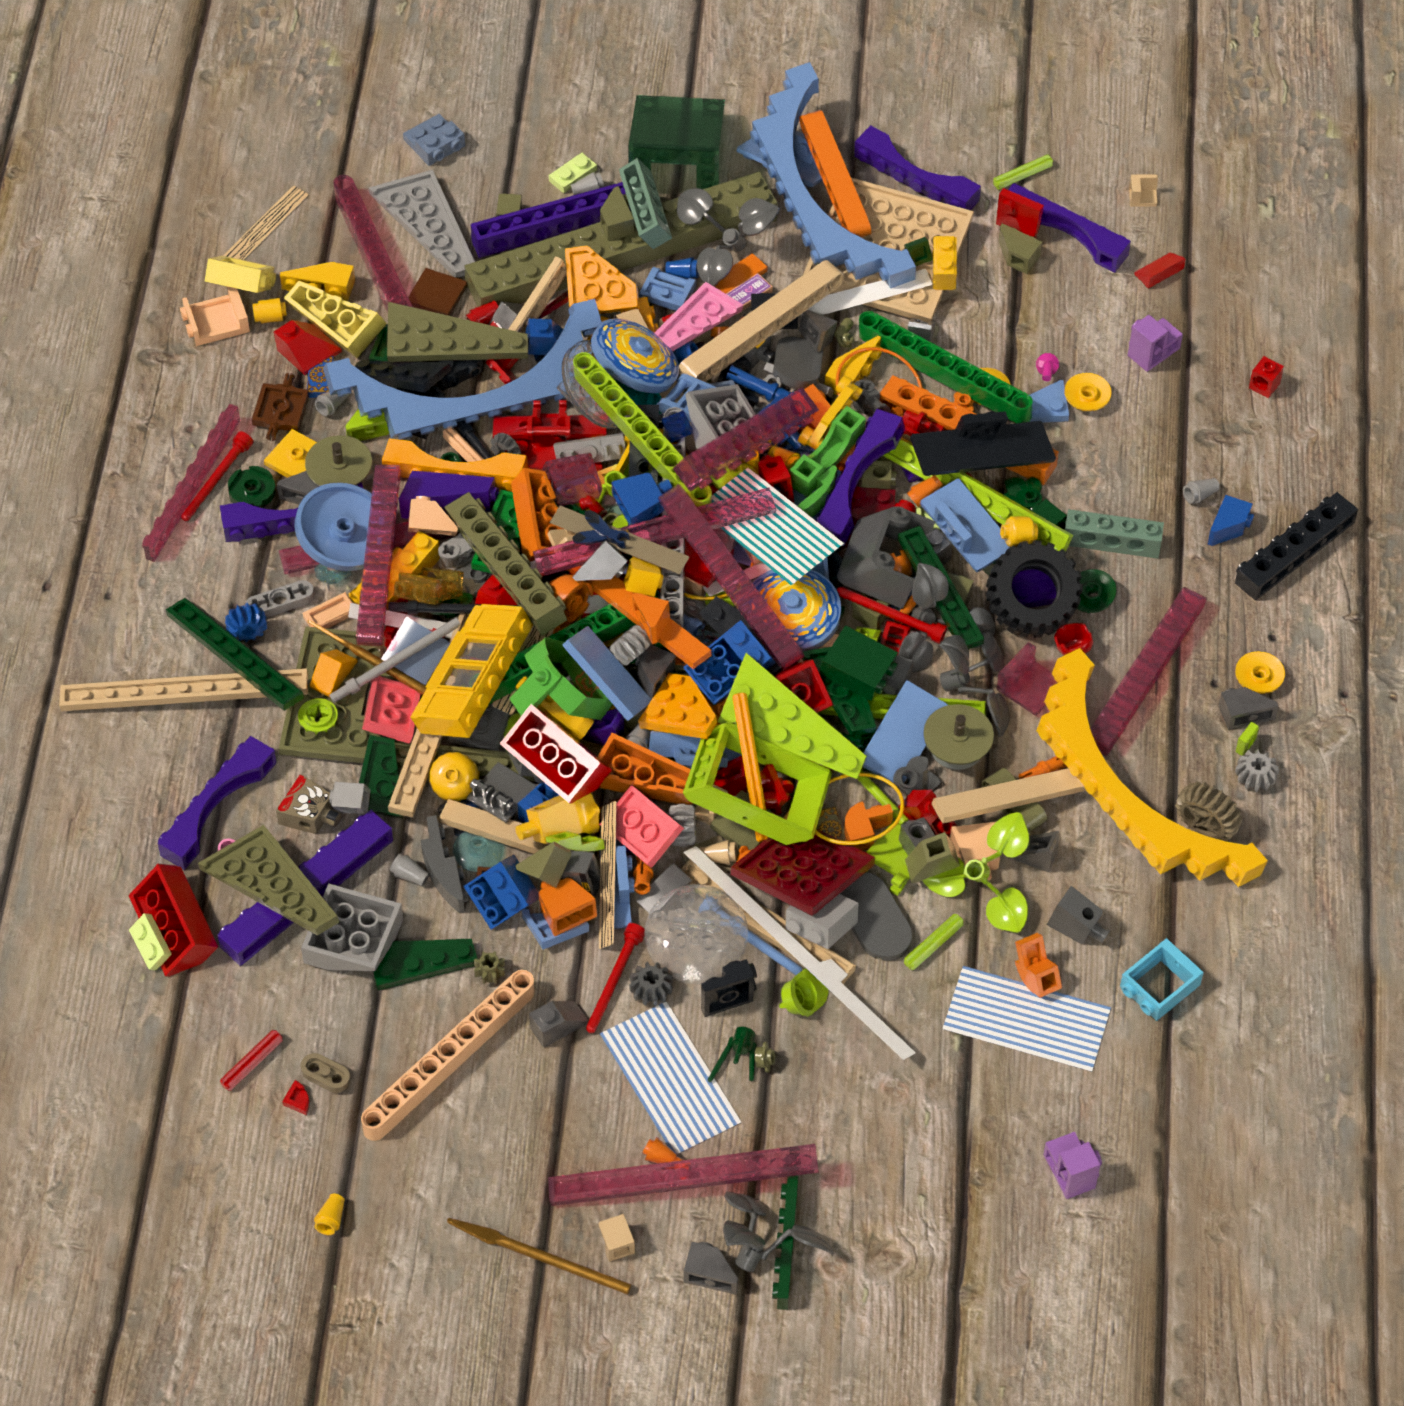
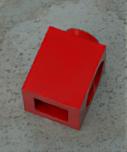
M1263 356L1252 370L1249 389L1269 399L1281 383L1284 366Z

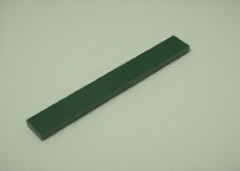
M183 598L165 609L170 619L282 710L285 711L304 699L303 692L188 599Z

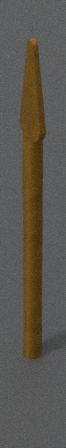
M308 620L309 624L347 647L356 656L371 665L377 666L384 662V660L364 648L354 645ZM395 667L385 672L421 695L426 691L424 684Z
M452 1218L447 1219V1223L487 1244H497L628 1295L630 1292L631 1284L501 1235L495 1229Z

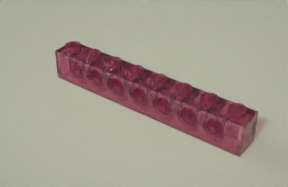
M802 387L685 456L673 467V470L690 492L697 487L702 490L713 482L712 478L716 481L728 473L727 469L731 472L742 464V460L747 463L757 455V451L762 454L772 446L770 443L776 445L786 438L785 434L790 437L800 429V425L802 428L814 421L812 416L819 409Z

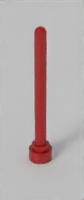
M239 431L235 435L232 449L182 513L181 518L183 521L187 522L191 519L238 455L250 449L254 443L250 435L243 431Z
M844 587L837 588L840 597L925 632L931 638V641L940 644L945 637L948 628L946 625L939 622L937 624L932 623L931 625Z
M628 923L624 931L625 944L586 1026L588 1033L596 1031L634 947L642 943L647 933L645 928L636 923Z

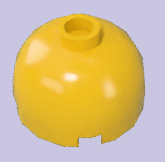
M448 752L439 756L433 762L429 771V783L433 792L446 801L448 799L456 802L466 800L467 796L472 792V788H470L471 782L474 779L479 780L480 772L476 763L469 756L460 752Z

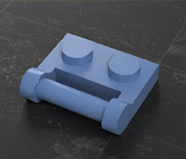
M653 267L639 292V298L648 297L649 303L677 311L689 299L691 293L694 292L697 280L681 278L662 272L660 268Z
M682 374L669 394L657 403L659 411L665 413L669 408H680L685 414V420L691 422L685 394L677 403L674 401L684 389H688L687 393L689 391L716 387L690 375Z

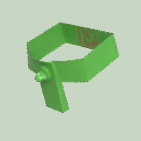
M545 637L524 655L533 673L509 698L521 716L531 704L538 707L548 695L568 715L601 720L613 705L562 645L565 642ZM551 661L563 665L579 690L556 670Z

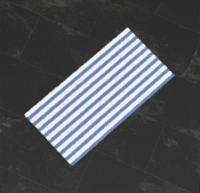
M963 966L943 1029L1092 1071L1111 1007L1058 992H1052L1040 998L1032 993L1022 982Z
M667 1002L600 1033L666 1144L674 1153L679 1154L741 1123L716 1080L713 1079L712 1082H708L707 1079L711 1072Z

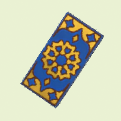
M330 356L309 370L307 382L309 398H317L318 395L329 391L323 367L326 363L334 361L333 356Z

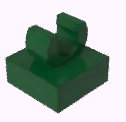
M926 237L904 244L915 266L933 260L929 241Z

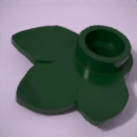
M1010 477L1005 480L1007 493L1004 496L1029 510L1035 504L1039 505L1042 502V495L1040 493L1042 484L1037 478L1030 477L1024 481L1019 477Z

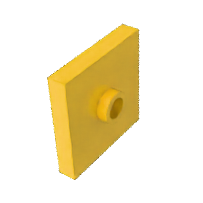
M291 429L264 459V465L287 478L306 471L305 459L307 453L317 442Z

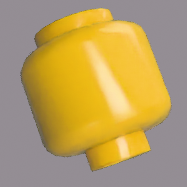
M1011 516L1007 518L1005 524L1001 525L1000 536L1005 540L1008 547H1017L1020 542L1024 541L1032 544L1034 540H1037L1038 526L1030 517Z

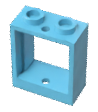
M1166 938L1122 974L1120 987L1128 998H1132L1140 1005L1141 1010L1146 1015H1151L1158 1021L1201 985L1204 972ZM1161 961L1184 984L1159 1004L1136 981Z

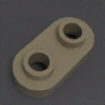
M318 1053L308 1054L301 1061L302 1075L308 1081L333 1093L343 1092L349 1087L351 1081L350 1073L345 1066ZM312 1068L319 1069L317 1072L310 1071ZM335 1079L342 1080L340 1083L333 1082Z

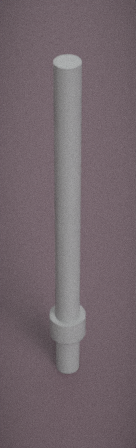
M457 617L356 679H349L345 682L346 685L329 695L330 698L336 703L350 693L352 695L361 690L360 687L462 626Z

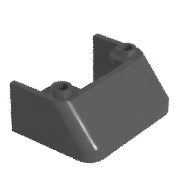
M896 506L858 519L837 573L838 580L847 587L903 609L912 590L915 578L893 570L895 566L893 557L879 549L884 536L898 541L899 533L921 526L926 535L932 531L935 521L906 510L903 507Z

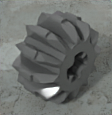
M646 962L645 968L637 965L635 973L630 975L631 983L629 984V990L631 993H634L635 1001L642 999L644 1006L648 1002H652L656 1007L658 1000L666 1002L667 995H671L673 991L672 975H669L667 967L660 969L658 962L654 966H650Z

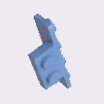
M651 731L649 750L664 757H674L677 763L691 769L701 738ZM725 747L718 770L720 767H727L728 760H733L741 756V754Z
M617 839L615 852L614 929L626 928L628 923H632L630 893H634L633 877H628V871H632L631 855H626V846H621L620 841ZM599 850V853H600V864H601V850Z

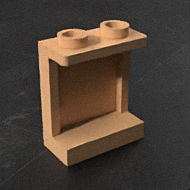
M227 286L228 295L189 305L187 297L182 298L183 307L180 308V313L183 321H188L186 325L189 338H194L196 346L250 332L248 317L237 288Z

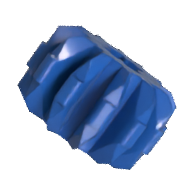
M247 602L244 606L237 605L236 609H230L229 614L225 616L227 632L239 641L244 640L245 643L250 639L256 640L257 636H263V631L267 629L265 612L256 603L250 606Z

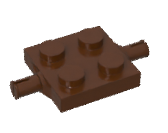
M289 373L285 374L283 384L263 383L251 420L254 426L269 428L266 439L271 441V438L272 441L276 440L278 430L291 431L293 429L297 432L299 431L309 398V390L292 386L295 379L292 373H290V376Z

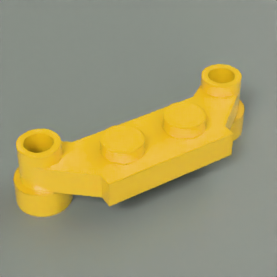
M844 375L834 390L840 395L825 413L816 429L814 430L807 425L797 441L804 446L808 445L816 450L824 440L823 437L831 427L833 420L846 406L851 407L853 401L856 402L863 389L852 383L853 380Z

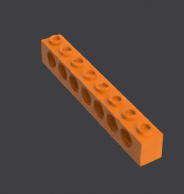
M892 375L880 392V401L890 407L891 414L903 417L906 410L918 415L923 411L927 413V419L944 426V431L955 430L961 416L969 413L976 414L968 408L956 405L946 398H941L924 388L917 387L907 380L900 379ZM1053 449L1056 459L1052 463L1005 468L1026 478L1035 477L1044 486L1057 467L1059 452Z

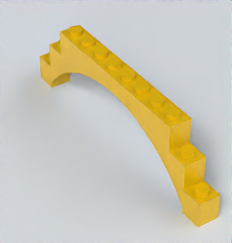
M1080 648L1058 658L1052 671L1057 684L1049 687L1044 700L1050 712L1042 715L1036 731L1040 738L1051 747L1055 755L1069 768L1071 774L1076 776L1084 785L1086 791L1096 799L1103 811L1109 814L1117 827L1128 836L1132 844L1147 858L1149 864L1161 875L1184 863L1187 869L1199 881L1223 869L1227 877L1238 887L1261 876L1268 860L1253 843L1244 845L1226 842L1187 829L1153 810L1119 780L1098 749L1086 714V682L1089 681L1095 665Z

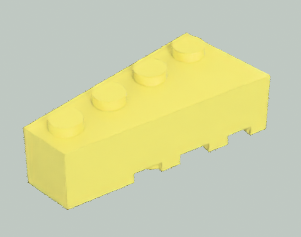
M298 281L284 297L293 309L355 358L360 356L387 324L377 312L369 311L358 304L347 302L341 297L330 295L301 281Z

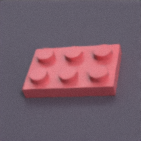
M382 676L371 681L362 729L410 744L415 727L410 717L419 703L420 694L403 683Z
M631 785L616 803V839L652 868L684 828Z

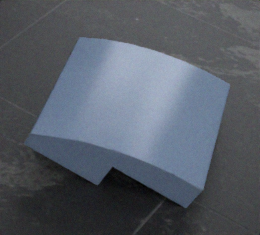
M406 617L381 659L384 661L432 631ZM440 638L399 663L395 668L426 685L449 647L450 642Z

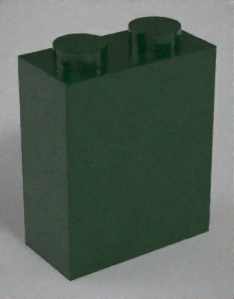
M845 625L823 659L819 674L872 701L876 694L881 695L887 684V681H885L887 676L892 677L898 667V663L895 662L898 652Z

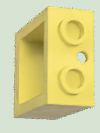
M227 256L213 257L208 259L205 282L259 293L270 290L274 286L276 281L275 267Z

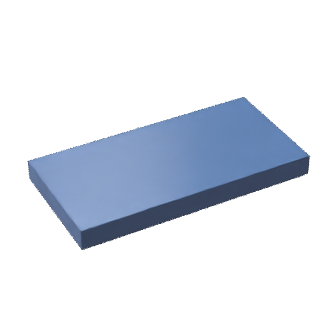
M589 626L562 644L626 720L629 721L649 705L652 699Z
M906 680L863 752L867 756L863 767L894 783L893 776L896 770L906 767L910 759L920 756L926 746L924 726L929 716L948 704ZM903 775L902 781L904 783L907 777Z

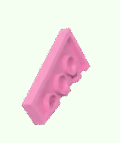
M705 282L655 334L674 351L741 312L743 304Z

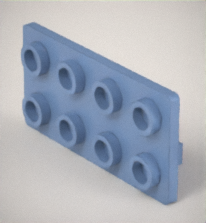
M796 131L793 146L796 167L804 186L814 187L823 180L803 133ZM752 139L737 147L736 151L742 154L743 157L762 163V166L767 168L766 160L762 161L759 155L758 144H754Z
M960 479L952 481L921 500L920 505L975 572H979L996 562L1001 554H1005L1007 549L1010 548L1000 536V527Z

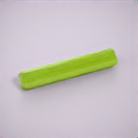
M1049 154L1039 157L995 177L993 185L997 190L1003 189L1052 167L1053 159Z
M953 914L904 958L905 966L910 970H915L963 926V919L958 914Z

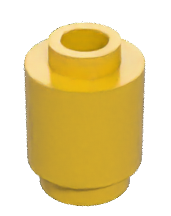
M280 298L259 300L258 303L252 304L255 322L261 321V324L283 321L282 316H287L285 302H280Z

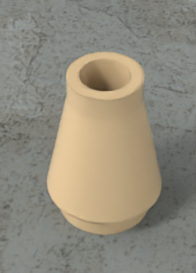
M726 840L700 847V850L714 863L731 865L732 862L737 861L738 849L736 842Z

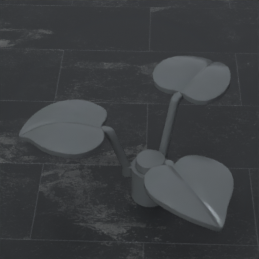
M692 188L680 194L677 204L679 219L687 225H695L705 216L723 233V242L726 244L718 245L716 250L710 247L705 248L699 254L697 271L704 283L707 282L716 287L728 275L733 266V257L730 252H739L746 246L745 234L754 236L764 231L777 216L780 210L778 206L763 199H750L739 210V218L742 221L738 224L739 231L734 228L726 230L706 213L713 207V199L709 193L702 189Z
M918 563L916 577L912 586V598L917 605L909 615L931 625L935 622L945 624L943 619L935 617L934 612L929 609L935 607L936 601L943 600L948 593V580L939 569L928 564ZM981 607L969 610L980 632L983 634L989 631L994 635L996 625L990 612ZM918 630L919 632L913 631L904 638L898 656L913 660L912 672L924 670L930 664L933 657V646L930 642L925 641L927 634Z
M991 632L983 633L984 644L981 646L987 658L969 667V650L964 639L960 635L947 637L939 646L947 653L955 669L940 674V682L946 692L958 689L959 693L966 691L988 694L987 703L998 732V737L1003 736L1009 725L1010 713L1002 694H995L992 689L965 687L970 682V675L968 673L988 663L993 672H999L1003 669L1004 655L1001 647Z
M726 1191L724 1195L726 1201L736 1209L748 1212L751 1216L749 1228L730 1220L725 1221L723 1225L726 1245H743L735 1260L736 1265L743 1270L754 1272L760 1259L766 1260L768 1255L788 1236H793L799 1242L822 1249L833 1256L834 1251L829 1242L819 1232L802 1225H793L792 1229L786 1230L770 1247L763 1251L765 1241L761 1236L754 1233L753 1229L757 1214L766 1216V1207L754 1197Z

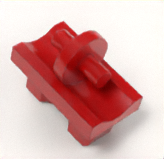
M906 410L903 415L905 426L903 435L906 434L911 437L912 434L944 431V426L927 419V413L923 411L918 415Z
M766 764L763 772H760L766 809H771L774 814L780 815L781 807L791 799L790 794L793 792L794 786L791 781H783L782 777H778L773 764Z

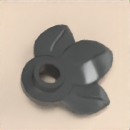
M924 756L913 757L909 760L906 767L897 769L893 776L894 784L900 791L905 792L906 796L912 790H933L941 783V780L935 774L926 770L928 758ZM903 775L908 779L907 784L902 781Z

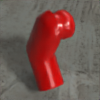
M586 495L585 498L579 500L580 507L584 511L590 509L596 512L602 519L608 514L605 508L591 495Z

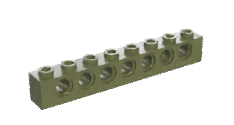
M468 492L444 507L449 518L458 527V532L519 607H523L532 624L542 636L567 621L564 613L566 606L559 596L556 598L553 596L554 591L549 583H543L539 571L536 568H530L531 563L524 553L522 555L519 554V548L513 540L508 541V535L501 525L499 527L496 526L495 518L490 512H485L486 509L479 498L474 499Z

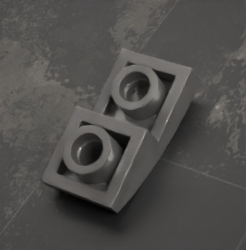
M673 863L650 885V891L647 894L641 895L637 902L654 918H658L673 899L677 900L693 880Z

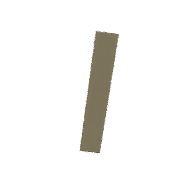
M563 506L558 507L550 521L551 524L576 534L594 530L586 521L585 515ZM608 525L610 529L624 531L619 528ZM629 532L627 533L630 540L627 538L619 540L624 541L626 548H619L616 544L610 543L619 551L677 574L681 573L689 559L687 555Z

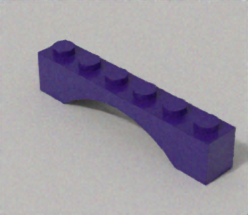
M871 125L855 141L854 156L891 176L896 181L909 186L914 191L927 196L931 200L967 210H972L980 201V185L964 176L938 175L914 166L897 152L888 134Z
M1013 183L1008 189L1044 205L1040 225L1056 228L1076 238L1089 251L1096 264L1115 273L1129 256L1131 241L1124 236L1118 235L1104 226L1098 225L1063 206L1049 201L1047 198L1041 197L1025 187Z
M876 409L874 415L868 418L864 434L858 437L855 451L852 455L848 456L845 464L846 468L842 474L838 475L832 494L827 496L822 513H819L815 519L816 522L844 543L842 546H845L855 527L852 519L851 504L856 485L865 470L874 461L896 449L905 431L903 417Z
M362 482L356 485L358 487L363 488ZM245 502L220 505L225 541L238 542L245 539L263 538L269 535L295 531V516L298 508L271 510L252 506Z
M252 736L245 742L240 743L231 759L226 760L218 774L208 780L205 789L191 800L189 807L183 814L181 813L176 817L172 827L161 834L157 843L160 856L176 866H181L185 871L200 853L202 829L212 810L235 790L248 784L262 781L277 763L275 750Z

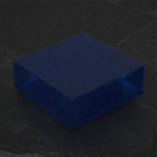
M684 410L661 419L671 442L693 434V428Z

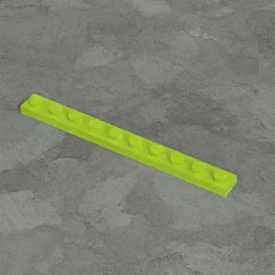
M901 437L896 449L883 455L924 480L933 476L923 475L912 443ZM964 472L936 475L944 486L956 479H960L991 518L997 522L1005 524L1007 518L1011 516L1030 517L1038 526L1037 540L1042 542L1041 545L1046 546L1049 542L1055 544L1054 549L1060 551L1061 548L1064 551L1067 550L1073 537L1071 533Z

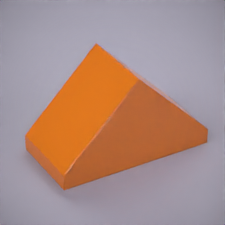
M634 593L632 594L633 611L651 643L655 644L658 642L670 619L669 601Z

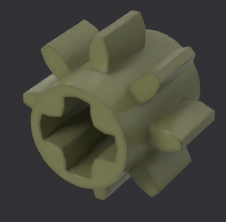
M496 951L493 953L482 952L480 959H474V966L476 967L474 975L475 977L481 976L483 984L486 982H494L496 984L499 976H505V969L503 968L505 966V959H498Z

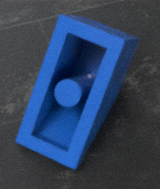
M529 318L525 334H528V354L547 355L561 335L563 328L552 319Z
M1225 495L1211 527L1208 545L1213 546L1242 536L1245 528H1250L1255 515L1251 513L1253 504Z

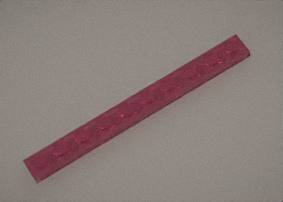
M770 487L619 529L651 542L662 544L776 513V507ZM570 541L534 551L537 569L541 576L582 566L600 547L601 543L581 545Z
M816 1144L548 1177L549 1198L551 1206L819 1173Z

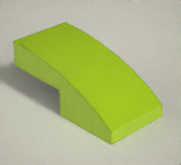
M566 831L546 837V842L550 844L556 842L574 851H598L605 849L604 839L591 835L581 838L579 834Z

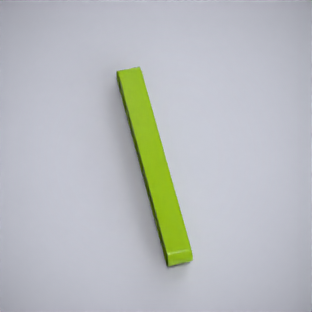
M581 352L577 354L573 359L574 377L657 472L665 480L668 479L673 490L693 512L697 514L709 512L712 507V491L709 485L590 353Z

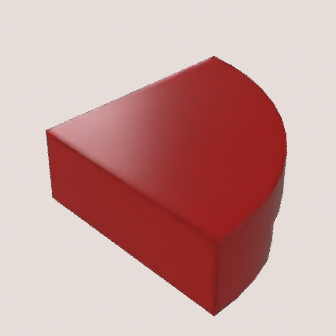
M295 1080L282 1101L283 1106L307 1115L310 1106L308 1094L304 1086Z

